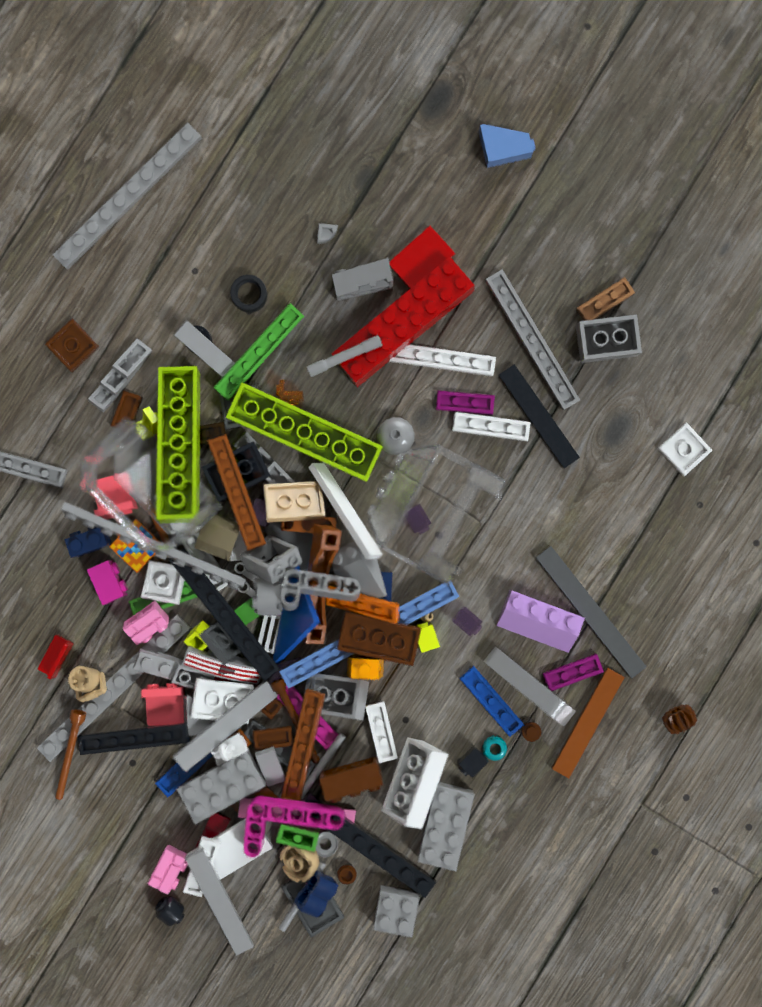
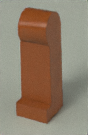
M325 517V519L282 521L281 531L314 533L315 524L336 527V518Z

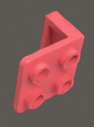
M124 472L92 482L98 508L94 510L95 515L109 520L114 518L113 515L121 513V516L132 514V510L138 509L128 473Z
M166 683V686L147 684V687L141 690L142 698L146 697V717L149 726L184 723V686L174 683Z

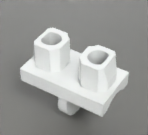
M239 733L220 743L211 751L217 766L247 752V743Z

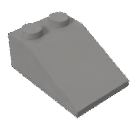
M355 541L339 548L332 562L336 576L357 580L361 585L360 594L379 599L387 596L377 559H366ZM350 587V590H349V591H352V592H353V591H354V588H353V587Z
M315 674L307 679L305 690L308 688L326 694L321 714L357 720L364 719L369 687L368 681L324 674Z

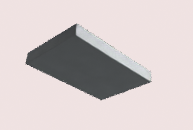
M290 880L282 885V889L291 905L295 902L298 893L306 882ZM334 897L327 902L325 911L318 918L299 910L297 912L311 938L344 918V914Z

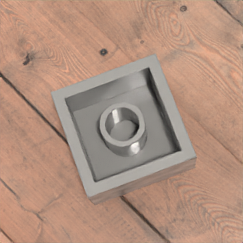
M380 885L374 930L412 937L419 894L412 890Z

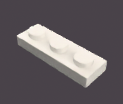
M385 702L366 705L379 763L398 759Z
M201 836L197 850L204 848L212 865L217 856L220 841ZM190 869L183 892L202 897L203 892Z

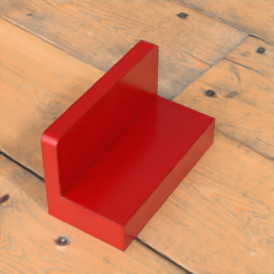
M55 635L37 669L47 674V678L50 680L56 678L74 643L59 635Z

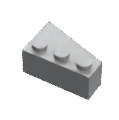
M388 258L356 266L349 270L341 269L332 274L337 301L393 289V277Z

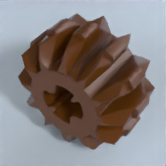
M687 704L669 709L662 717L665 728L671 734L685 732L692 726H695L697 722L694 710Z

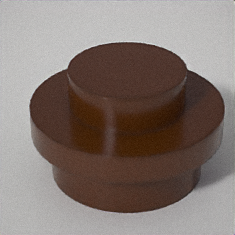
M528 722L522 728V735L527 741H537L541 736V728L535 722Z
M349 864L342 865L337 873L338 880L346 885L353 883L357 876L356 869Z

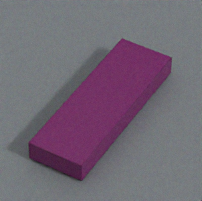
M437 391L436 410L493 415L495 395Z
M593 654L542 674L548 689L554 691L604 671L598 655Z

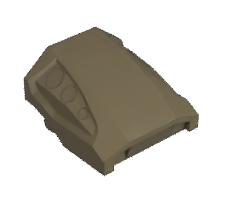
M208 512L194 548L230 561L233 548H235L234 545L240 533L238 523Z

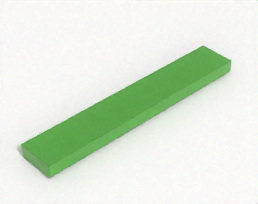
M289 303L213 388L228 401L237 392L241 383L246 382L304 316Z

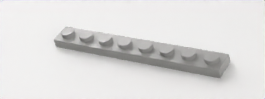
M503 269L488 277L485 281L562 410L579 402L578 395Z

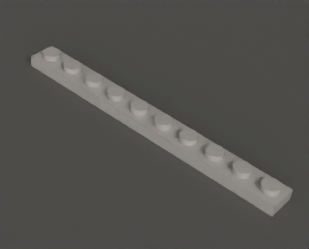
M187 123L83 224L53 256L68 270L202 139L201 135Z
M64 502L61 508L65 514L64 517L70 520L83 521L82 524L86 527L93 529L95 526L101 529V533L108 536L116 535L120 541L126 544H130V542L135 543L140 550L156 552L155 555L165 560L170 558L174 560V564L180 567H184V565L189 566L194 573L210 575L209 578L219 583L224 581L228 583V587L234 590H238V588L243 589L246 579L71 504Z
M177 614L168 623V627L163 632H158L141 649L156 654L158 652L165 654L191 627ZM139 651L106 682V693L86 701L78 708V710L85 711L87 714L85 722L79 726L77 736L145 673L135 670L133 667ZM69 718L37 747L49 762L67 747L72 726Z

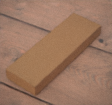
M624 277L579 306L576 310L584 321L595 320L635 294V291Z

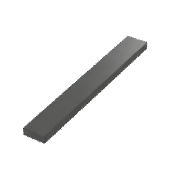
M549 546L535 557L579 614L585 618L586 623L628 676L632 679L647 666L552 546Z

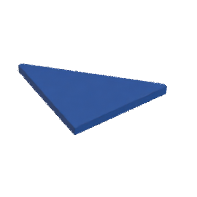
M295 577L288 580L290 584H296L299 581ZM300 594L299 604L296 609L288 611L282 608L273 661L276 664H279L320 623L311 597L308 594ZM288 596L285 598V601L292 603L295 601V598Z

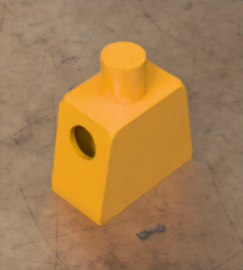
M348 656L347 676L349 678L378 680L383 677L384 660L372 657Z

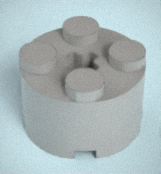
M260 577L254 578L255 594H257V597H253L254 613H257V615H282L281 584H283V577L274 584Z

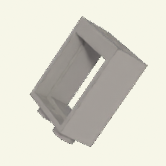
M268 535L264 538L266 541L265 545L249 551L246 550L240 554L246 571L274 584L285 576L289 570L295 569L303 562L296 546ZM276 554L280 555L269 564L265 563Z

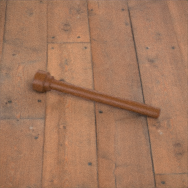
M73 709L70 713L69 719L72 726L55 795L57 800L63 799L79 726L85 722L87 713L82 710Z

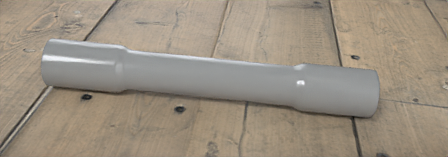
M377 335L341 353L307 366L311 377L335 365L383 345Z

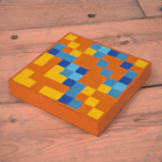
M137 519L127 527L129 530L162 543ZM119 537L109 546L136 573L156 553L148 550V552L137 548V544L132 542L126 544L120 541Z

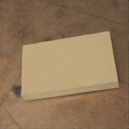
M317 481L264 484L267 522L325 519L323 492Z

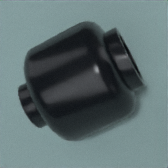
M173 896L161 898L155 907L157 919L167 926L179 924L184 918V905Z

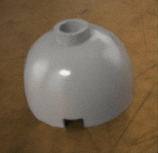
M401 417L386 419L377 431L378 444L383 446L382 450L391 455L404 454L413 445L415 437L413 427L407 420Z

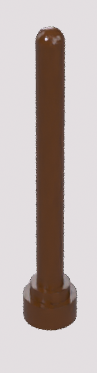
M283 678L277 679L270 686L273 692L279 694L297 729L299 716L286 692V683ZM313 747L311 760L317 764L320 759Z

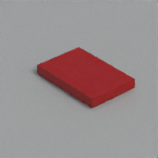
M429 226L397 254L389 264L390 268L411 289L448 257L452 258L455 252Z

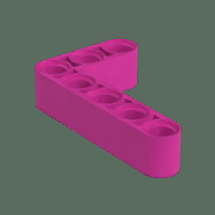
M257 796L253 798L247 809L244 853L250 858H255L260 854L265 840L266 821L339 829L343 825L345 811L339 806ZM254 804L260 805L262 810L257 811L254 808ZM273 807H279L282 813H275ZM292 810H299L301 812V815H294ZM318 812L321 817L314 818L311 813ZM331 815H338L340 817V820L334 821L331 818ZM251 824H258L260 829L255 830ZM249 843L257 844L258 848L253 849Z

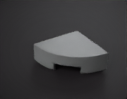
M319 223L317 244L330 241L335 236L338 225Z

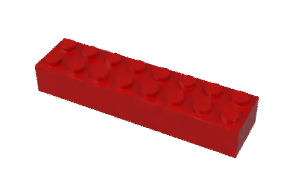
M448 257L331 355L334 356L361 344L365 340L377 335L379 336L383 346L338 364L351 381L359 387L387 364L390 359L395 357L401 350H404L406 346L415 341L474 292L475 285L454 260Z

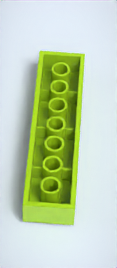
M197 366L158 367L156 519L160 523H199L200 371Z
M243 382L226 415V418L232 422L364 482H368L383 446Z

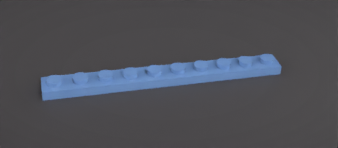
M451 580L399 606L398 623L408 625L458 598L459 595ZM338 639L279 672L289 689L354 653L337 650Z

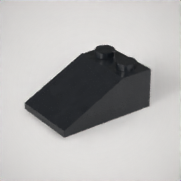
M254 441L233 451L246 489L271 476ZM215 461L202 466L218 502L222 503L228 500Z

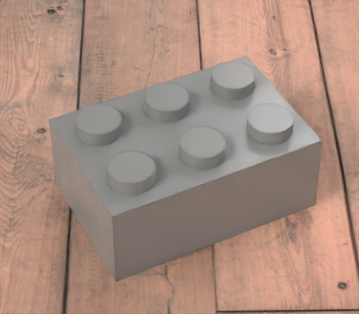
M637 315L579 321L576 325L580 363L636 357L642 353Z

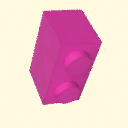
M108 560L87 570L102 605L109 604L127 595L126 591L128 588L125 581L119 577L120 569L116 562L113 563L112 560Z

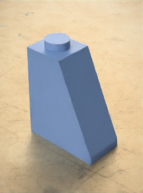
M485 124L480 125L479 135L487 168L532 157L533 151H535V143L533 139L530 140L529 133Z

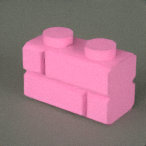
M153 601L126 620L123 624V630L136 645H139L141 642L147 643L157 631L161 633L168 627L169 616L156 601Z
M167 845L148 881V885L166 894H169L171 889L175 890L180 881L177 878L180 871L184 873L188 866L185 860L187 853Z

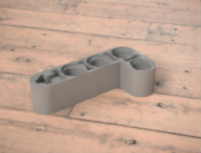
M295 569L289 570L284 576L281 604L285 610L292 611L296 609L301 593L355 601L360 596L361 585L357 580ZM292 577H295L299 580L296 584H290L288 582V580ZM316 581L318 585L316 587H310L308 585V582ZM335 584L338 588L336 590H329L327 586ZM341 585H344L343 592H341ZM350 587L354 588L353 593L349 592ZM292 596L295 598V601L287 603L285 598Z

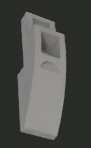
M140 649L133 666L135 670L170 679L174 684L192 689L195 687L196 678L214 680L215 677L182 666V659L161 652L156 654Z

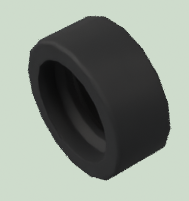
M246 274L238 277L233 282L230 291L233 303L243 312H256L267 301L268 293L266 286L255 275ZM245 283H253L260 290V297L254 304H244L238 298V290Z

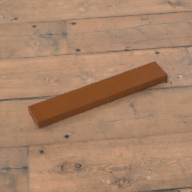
M227 435L208 440L247 551L265 545L266 541Z
M609 668L605 669L551 767L554 771L570 778L623 682L624 676Z
M308 688L305 690L281 799L301 801L325 693Z

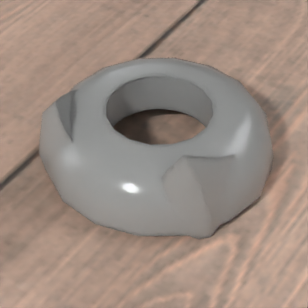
M326 831L319 833L315 848L317 854L323 858L332 856L338 848L336 836ZM324 838L329 839L331 842L328 849L320 847V842Z

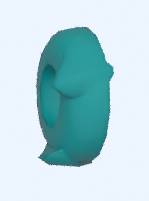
M495 735L488 737L482 746V753L492 761L502 759L507 752L506 742L501 737ZM492 744L500 745L501 749L498 754L490 752Z

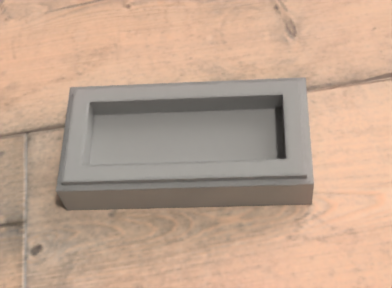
M274 746L255 752L267 786L284 782L286 776Z

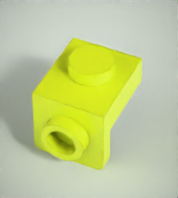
M150 406L143 409V419L133 424L134 429L142 440L157 434L158 414L153 412Z

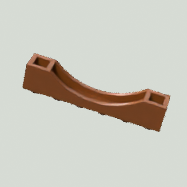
M315 524L308 572L329 575L332 562L339 551L342 531L331 525ZM309 581L308 585L316 587L318 583L316 581ZM310 595L320 623L302 641L306 644H324L327 627L325 597Z

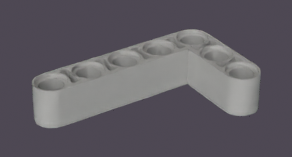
M496 646L484 659L483 662L562 726H565L576 712Z

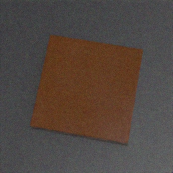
M73 318L45 343L70 372H74L100 347Z

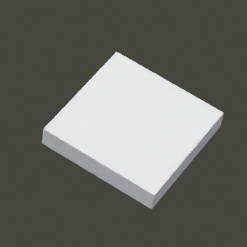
M687 422L657 448L683 477L713 451Z
M149 560L141 598L179 605L185 580L172 564Z

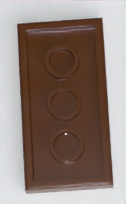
M345 611L337 650L413 666L421 627L398 622L394 624Z

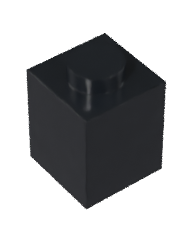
M473 745L458 760L460 765L458 769L465 776L469 774L473 778L489 761Z

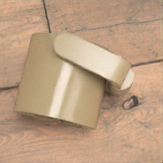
M78 666L69 674V685L75 690L76 699L80 702L95 699L107 691L105 675L97 669Z

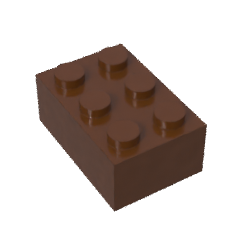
M377 756L322 771L319 778L325 800H331V803L338 802L347 795H350V797L361 795V791L369 790V792L379 790L380 786L383 785V776Z

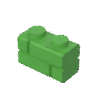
M281 823L276 842L286 843L289 846L315 852L320 828Z

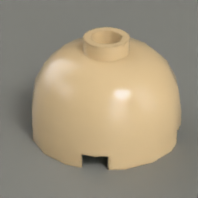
M288 845L281 851L280 861L283 860L284 863L282 868L286 875L294 882H306L317 871L319 856L316 850L313 852Z

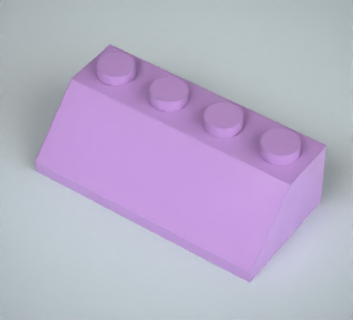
M509 590L496 626L569 653L580 633L585 618Z

